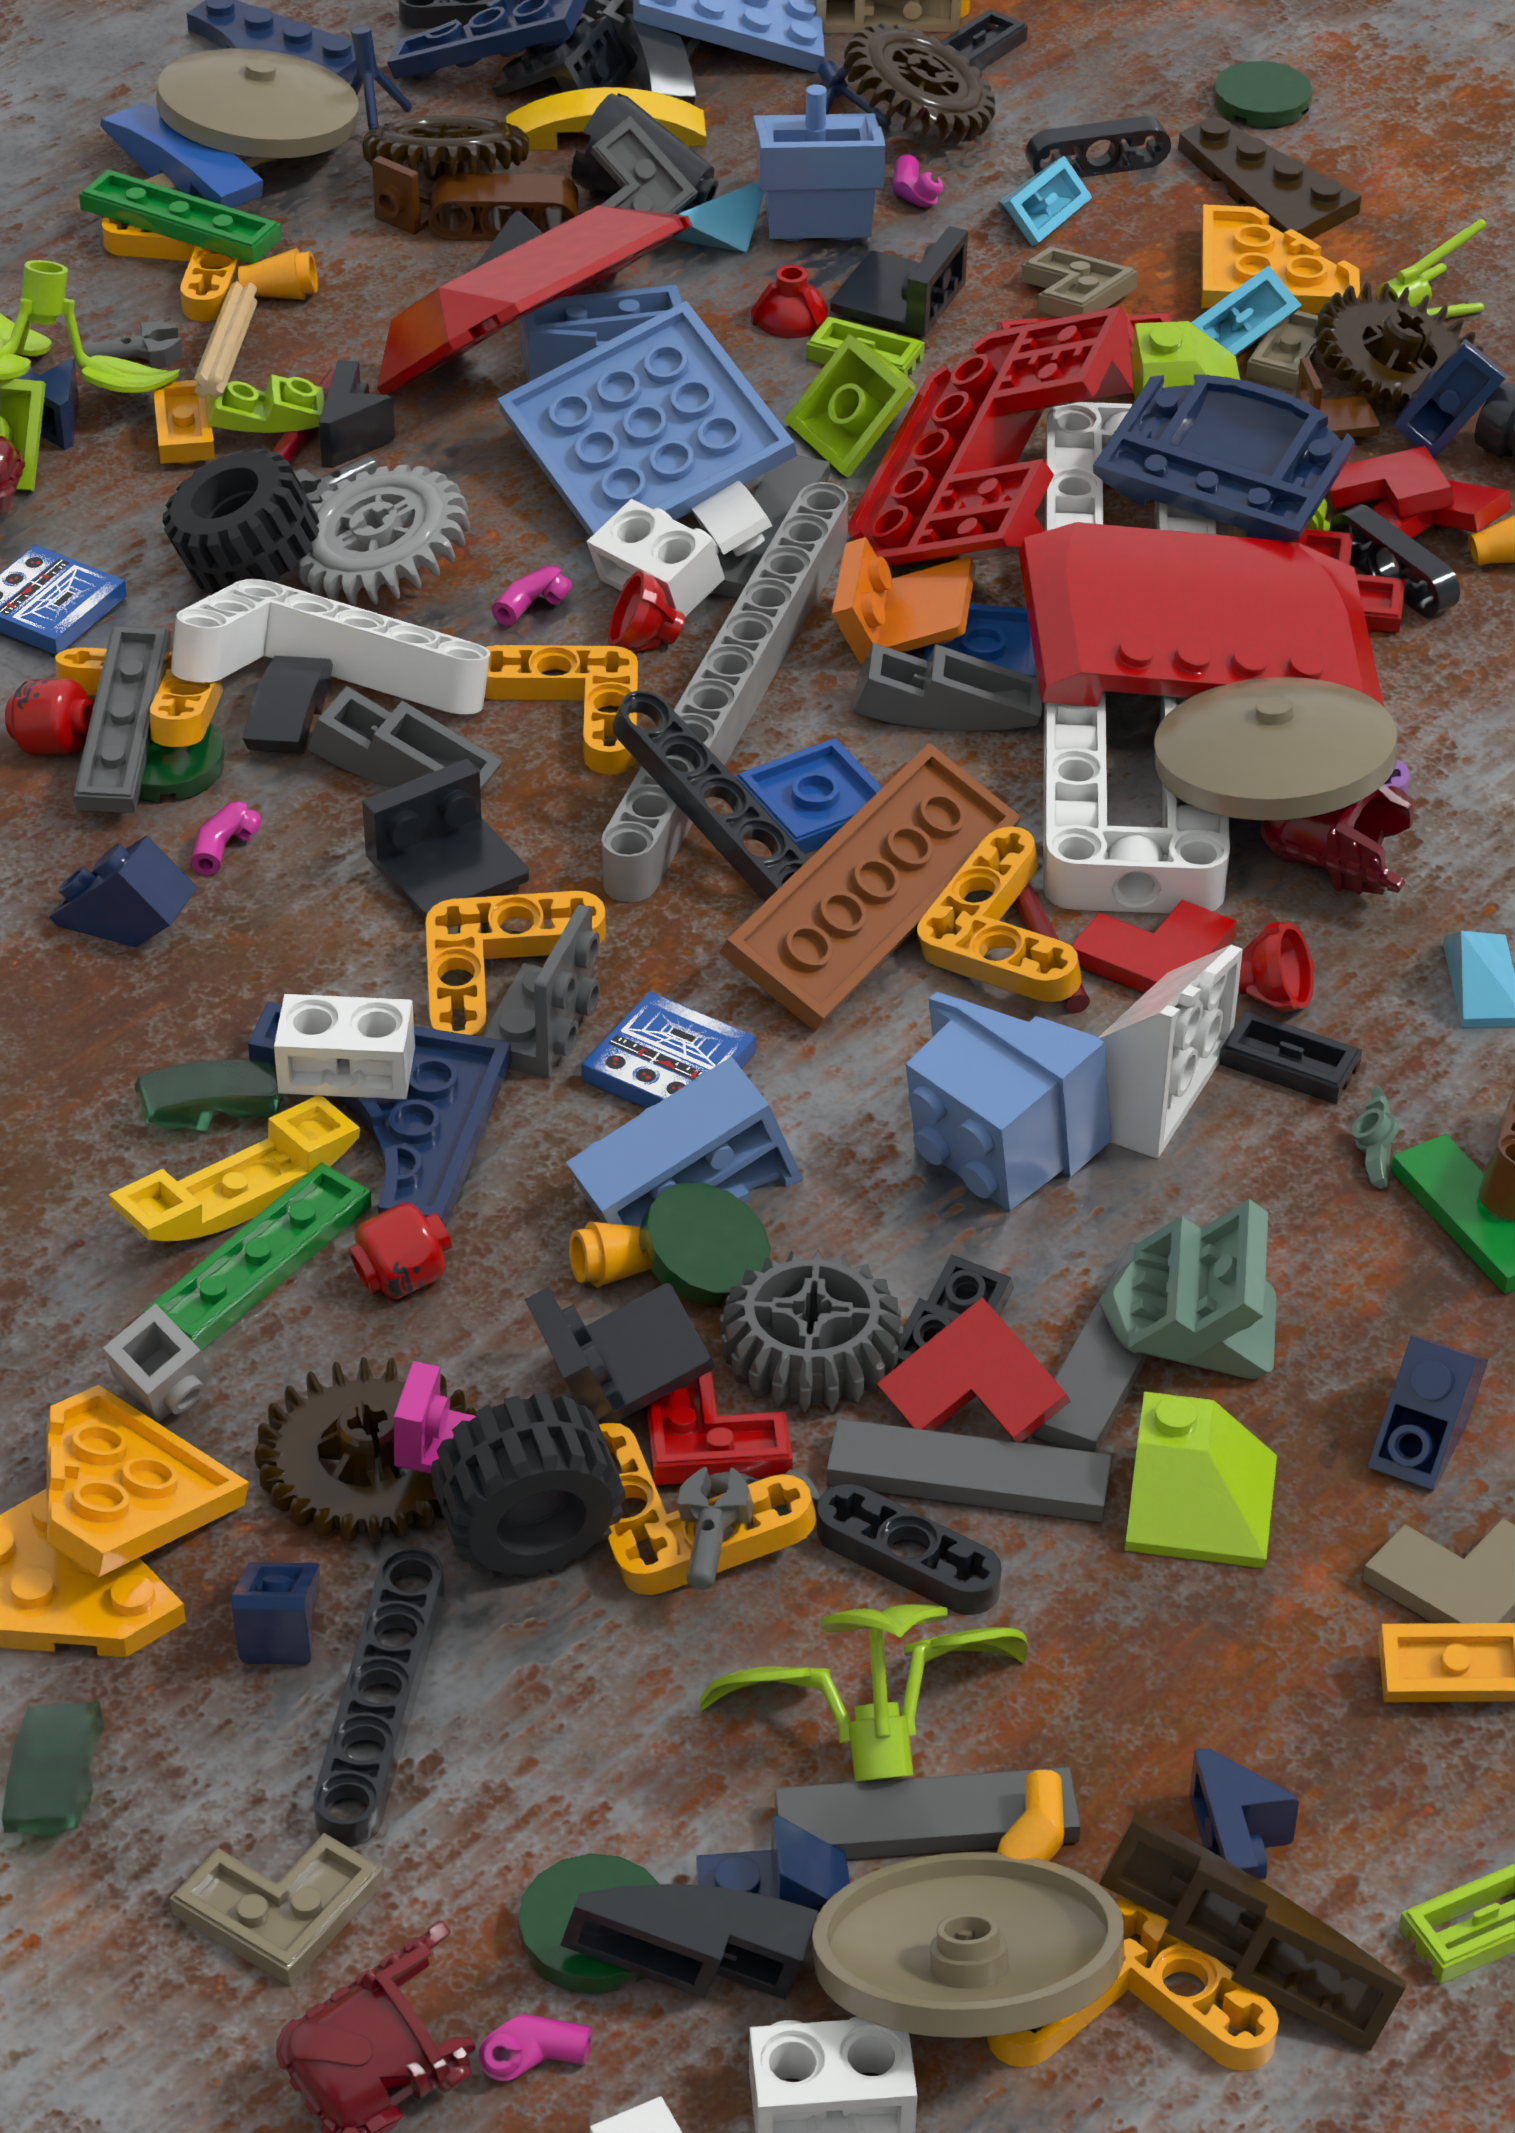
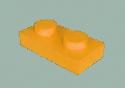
M196 380L173 381L153 390L160 464L176 462L192 464L201 460L215 459L212 426L208 425L207 398L205 396L202 399L195 393Z
M1515 1623L1381 1624L1378 1642L1384 1703L1515 1702Z

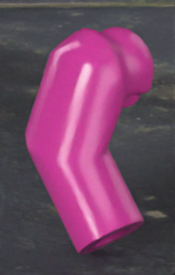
M903 155L896 159L892 188L894 193L919 208L931 207L938 202V196L942 193L944 187L939 177L934 182L931 180L932 172H924L919 176V162L914 156Z
M546 565L513 581L491 608L492 615L500 624L511 626L515 624L540 594L550 604L557 605L572 589V582L560 573L561 568Z
M234 801L226 804L199 828L190 861L193 870L205 876L216 874L221 867L226 842L232 835H235L241 841L251 840L253 834L257 833L261 825L262 819L260 814L255 810L248 809L246 802Z
M520 2014L494 2030L482 2041L479 2049V2063L482 2070L490 2078L498 2081L515 2079L546 2059L585 2066L590 2053L593 2028L592 2026Z

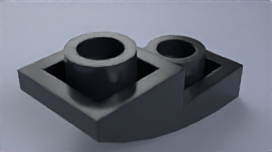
M627 13L621 31L638 56L633 76L641 89L675 97L694 105L696 99L694 79L687 52L679 33L633 21V14Z
M274 656L257 688L242 739L248 750L305 753L313 714L322 715L333 667L331 659Z
M951 1254L928 1300L918 1299L903 1328L902 1347L898 1348V1363L901 1364L982 1297L1000 1316L1014 1290L1012 1278Z

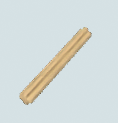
M236 281L232 283L194 376L197 382L195 393L202 399L207 394L217 399L221 397L225 390L258 302L254 297L257 287L251 282L242 286Z

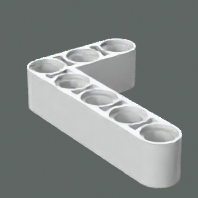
M244 579L192 604L176 614L171 673L183 680L207 683L218 681L263 656L274 658V656L325 658L332 661V677L445 712L474 714L483 709L490 652L484 646L282 584L261 579Z

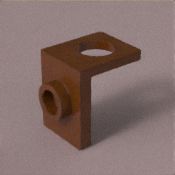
M381 156L372 161L375 218L413 235L417 234L429 225V211L420 213V203L430 206L431 193L419 188L417 171Z
M1300 358L1296 392L1297 399L1328 416L1327 427L1341 441H1343L1347 433L1352 438L1379 434L1380 424L1366 396L1321 400L1323 388L1309 358Z

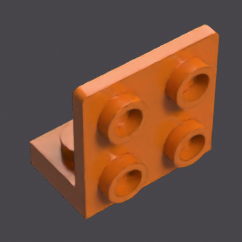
M866 537L845 543L832 615L860 665L864 663L873 643L903 653L931 644H945L963 635L966 631L976 566L971 557H964L892 579L886 560L882 556H876Z

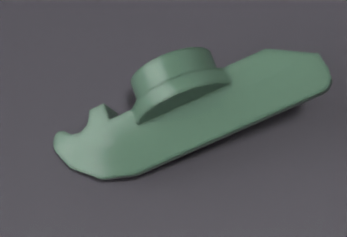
M1377 1085L1371 1089L1372 1100L1367 1101L1365 1104L1367 1111L1361 1114L1354 1122L1352 1135L1356 1138V1146L1366 1154L1365 1165L1371 1184L1379 1189H1384L1388 1186L1391 1143L1398 1133L1399 1123L1392 1116L1391 1108L1382 1088Z

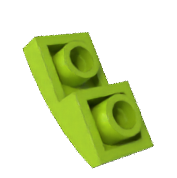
M273 374L270 376L265 392L256 390L247 383L233 381L227 382L221 397L215 399L209 394L206 395L209 426L255 433L292 432L319 427V420L325 404L323 387L315 386L310 381L300 377L284 378Z

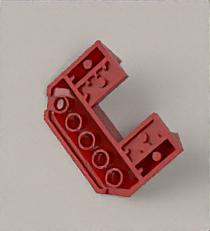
M597 205L447 282L391 319L377 389L381 395L393 392L463 355L524 316L561 297L575 296L619 273L693 226L689 217L685 215Z
M1122 306L989 332L971 345L976 354L963 360L954 370L950 372L943 365L926 377L848 522V533L852 539L857 540L866 537L876 556H882L889 567L947 563L964 557L978 560L1019 553L1024 537L1044 532V528L1034 514L1040 506L1054 474L1044 459L1017 463L1045 408L1134 392L1127 314Z

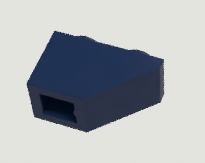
M146 835L126 849L120 843L114 845L96 862L93 870L89 871L85 866H82L73 872L58 889L63 899L50 914L49 918L59 927L136 947L169 927L198 887Z
M1411 1336L1368 1468L1435 1490L1467 1426L1489 1359L1423 1337Z

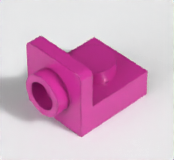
M413 1361L394 1414V1466L431 1474L432 1462L439 1459L437 1449L441 1442L454 1437L452 1429L462 1420L470 1421L476 1417L449 1410L450 1398L440 1396L439 1366Z

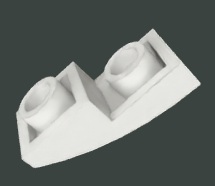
M739 480L691 509L699 525L713 538L722 554L733 550L736 556H740L754 549L765 541L761 532L772 526L760 505Z

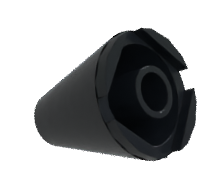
M611 93L599 104L583 131L584 134L590 136L586 152L576 149L573 158L571 176L575 184L586 190L612 196L622 189L590 152L593 145L631 116L698 191L696 198L681 211L684 212L713 200L718 188V181L713 179L715 173L713 166L628 96L620 93L617 96Z

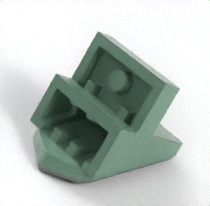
M1248 1199L1203 1228L1180 1216L1135 1244L1134 1260L1121 1268L1099 1300L1100 1308L1118 1342L1134 1354L1139 1352L1245 1379H1258L1271 1372L1274 1367L1277 1298L1274 1288L1266 1281L1268 1211Z

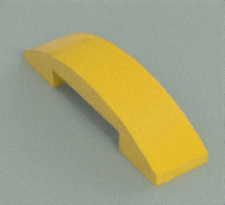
M603 87L568 91L536 100L506 116V123L519 127L529 137L528 151L557 150V133L583 132L599 104L609 94L613 93L618 96V93L632 99L687 146H706L703 110L675 97L641 89Z
M317 1095L268 1118L267 1139L179 1181H176L164 1169L158 1170L110 1193L109 1205L148 1240L181 1241L214 1234L255 1218L321 1162L331 1167L359 1139L360 1127L323 1096Z

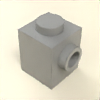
M156 1303L103 1347L113 1378L157 1423L162 1421L171 1412L180 1414L190 1408L202 1395L205 1388L204 1384L210 1380L201 1350Z

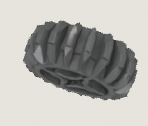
M819 1249L812 1259H800L791 1251L786 1262L782 1264L766 1258L760 1272L745 1270L740 1285L730 1287V1294L726 1299V1306H724V1314L720 1318L722 1353L725 1356V1362L732 1365V1371L735 1374L737 1383H749L754 1398L771 1393L777 1409L787 1402L793 1401L799 1402L804 1414L813 1403H823L833 1412L838 1400L842 1398L858 1405L864 1390L879 1392L880 1388L877 1383L894 1370L898 1362V1348L902 1347L903 1326L900 1325L901 1309L898 1306V1298L891 1296L887 1279H873L869 1264L850 1268L845 1254L835 1261L823 1259ZM811 1327H814L813 1333L810 1334Z

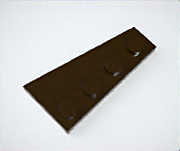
M1213 115L1179 133L1178 150L1212 181L1223 180L1228 185V195L1238 204L1247 202L1252 207L1269 215L1268 225L1275 227L1282 233L1293 229L1309 240H1312L1358 215L1360 212V195L1342 186L1338 181L1327 178L1305 166L1300 160L1291 158L1274 149L1263 140L1254 138L1234 127L1225 119Z

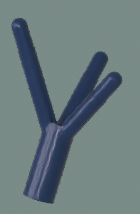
M361 26L351 30L357 72L350 86L358 95L363 84L367 123L370 131L378 126L374 80L405 111L412 110V103L377 67L371 28Z
M831 60L823 61L819 65L818 73L827 87L826 114L829 113L834 98L844 95L867 114L875 113L877 121L883 126L888 127L891 125V119L886 120V115L876 106L870 108V102L861 95H857V92L848 86L845 78L850 70H845L843 66L838 69Z

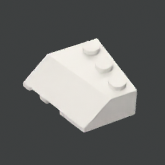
M1229 945L1167 972L1098 1037L1105 1042L1112 1140L1110 1143L1156 1159L1159 1158L1218 1066L1221 1047L1234 1028L1242 948Z

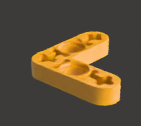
M104 217L102 219L104 247L114 255L190 261L180 285L182 312L185 317L198 322L217 320L230 286L236 281L239 282V266H245L247 262Z
M494 645L485 647L490 652L485 699L584 701L583 751L585 764L591 770L607 775L620 774L629 770L635 764L636 759L621 744L613 732L612 723L617 712L608 713L598 710L602 707H619L627 694L638 691V660L631 650L618 646ZM550 670H560L568 672L566 674L558 676L542 674L543 672ZM638 713L628 714L631 722L637 726ZM605 737H616L615 746H605Z
M72 648L59 652L55 656L56 679H73L83 686L88 695H96L107 649ZM170 652L165 675L150 706L151 740L162 746L184 747L196 744L204 738L223 693V678L207 683L191 682L178 678L171 673L172 652Z
M1009 826L989 833L922 916L917 925L918 938L922 955L927 962L936 967L1039 1001L1058 1002L1071 997L1079 990L1082 983L1078 955L1075 949L1063 941L999 921L1033 878L1039 867L1034 838L1029 831L1020 827ZM988 890L993 892L990 898L982 902L972 903L963 900L964 897L974 891ZM1006 947L1014 950L1013 954L1003 960L992 961L984 958L985 954L995 948Z
M564 891L458 898L441 901L434 905L426 917L431 1029L481 1037L488 1025L484 959L550 955L579 904L592 907V931L599 933L600 946L605 939L607 930L606 910L603 902L596 895L589 892ZM513 918H523L533 924L529 930L520 934H509L500 928L505 921ZM544 919H551L552 929L544 928ZM481 923H488L489 933H482ZM461 926L460 933L448 934L449 927ZM456 969L465 970L474 976L468 983L460 986H449L440 980L445 973ZM464 1008L465 1030L453 1031L452 1009Z
M618 1423L599 1424L610 1453L613 1452L614 1456L618 1459L622 1472L619 1476L625 1490V1499L641 1498L647 1502L646 1507L641 1513L630 1518H620L618 1523L610 1526L612 1533L607 1538V1542L623 1582L628 1589L635 1593L649 1596L664 1593L688 1584L686 1576L697 1524L695 1521H681L679 1510L669 1514L666 1513L632 1431ZM780 1474L748 1484L754 1504L752 1518L756 1527L748 1530L746 1523H732L729 1525L734 1528V1532L728 1540L722 1543L716 1573L794 1545L805 1539L813 1531L816 1523L815 1508L810 1489L803 1480L793 1475ZM724 1494L708 1499L709 1505L713 1506L716 1500ZM786 1504L791 1513L779 1516L774 1508ZM649 1538L653 1553L658 1559L657 1562L650 1565H645L636 1542H641Z
M1129 1899L1115 1901L1123 1918L1124 1938L1126 1939L1124 1940V1962L1118 1978L1109 1990L1092 2004L1073 2015L1036 2028V2033L1025 2030L1017 2033L987 2036L989 2048L997 2059L1015 2067L1037 2066L1050 2058L1129 1990L1216 2062L1228 2069L1250 2071L1267 2064L1273 2056L1279 2019L1276 2009L1265 1997L1232 1981V1971L1215 1957L1164 1932L1167 1923L1166 1918ZM1136 1933L1141 1936V1942L1139 1944L1128 1937ZM1147 1958L1152 1962L1150 1968H1146ZM1186 1972L1199 1977L1204 1983L1205 1989L1194 1996H1180L1171 1992L1164 1985L1163 1981L1173 1973ZM1219 2000H1223L1222 2010L1216 2006ZM1229 2024L1237 2030L1245 2029L1250 2025L1256 2028L1255 2037L1246 2031L1239 2033L1235 2037L1228 2033Z

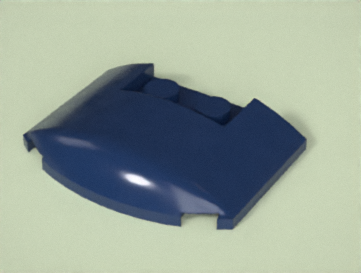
M1194 374V385L1163 388L1164 375L1151 376L1093 464V473L1113 489L1143 507L1151 499L1247 530V538L1281 541L1299 540L1354 451L1355 440L1347 433L1343 441H1341L1327 427L1328 416L1300 399L1267 386L1229 377Z

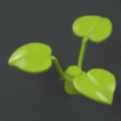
M44 260L25 262L20 307L16 322L9 320L0 313V380L18 378L29 371L31 361L19 355L39 356L51 350V340L31 330V322L42 325L55 324L57 322V315L64 314L77 366L83 368L81 378L86 382L111 391L141 393L155 390L177 379L180 369L166 371L111 356H87L82 348L74 316L75 301L65 298L68 268L59 263Z
M904 1604L887 1607L882 1611L876 1609L847 1610L823 1617L821 1619V1629L830 1633L869 1629L874 1704L855 1706L856 1721H850L832 1681L830 1669L767 1666L735 1671L713 1680L707 1686L700 1697V1710L702 1712L712 1703L732 1691L760 1683L775 1681L814 1688L823 1693L838 1725L839 1743L851 1742L855 1782L912 1777L914 1774L909 1736L916 1735L915 1714L926 1662L950 1651H984L1005 1655L1024 1664L1028 1654L1027 1638L1018 1629L989 1627L940 1635L904 1645V1655L912 1656L902 1714L900 1716L898 1702H888L883 1631L901 1638L913 1625L946 1620L948 1618L947 1608L933 1605Z

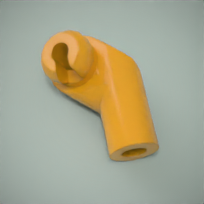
M1036 1770L1030 1772L1024 1779L1026 1811L1001 1838L997 1853L1013 1859L1038 1858L1050 1861L1062 1846L1064 1839L1062 1779L1057 1772Z

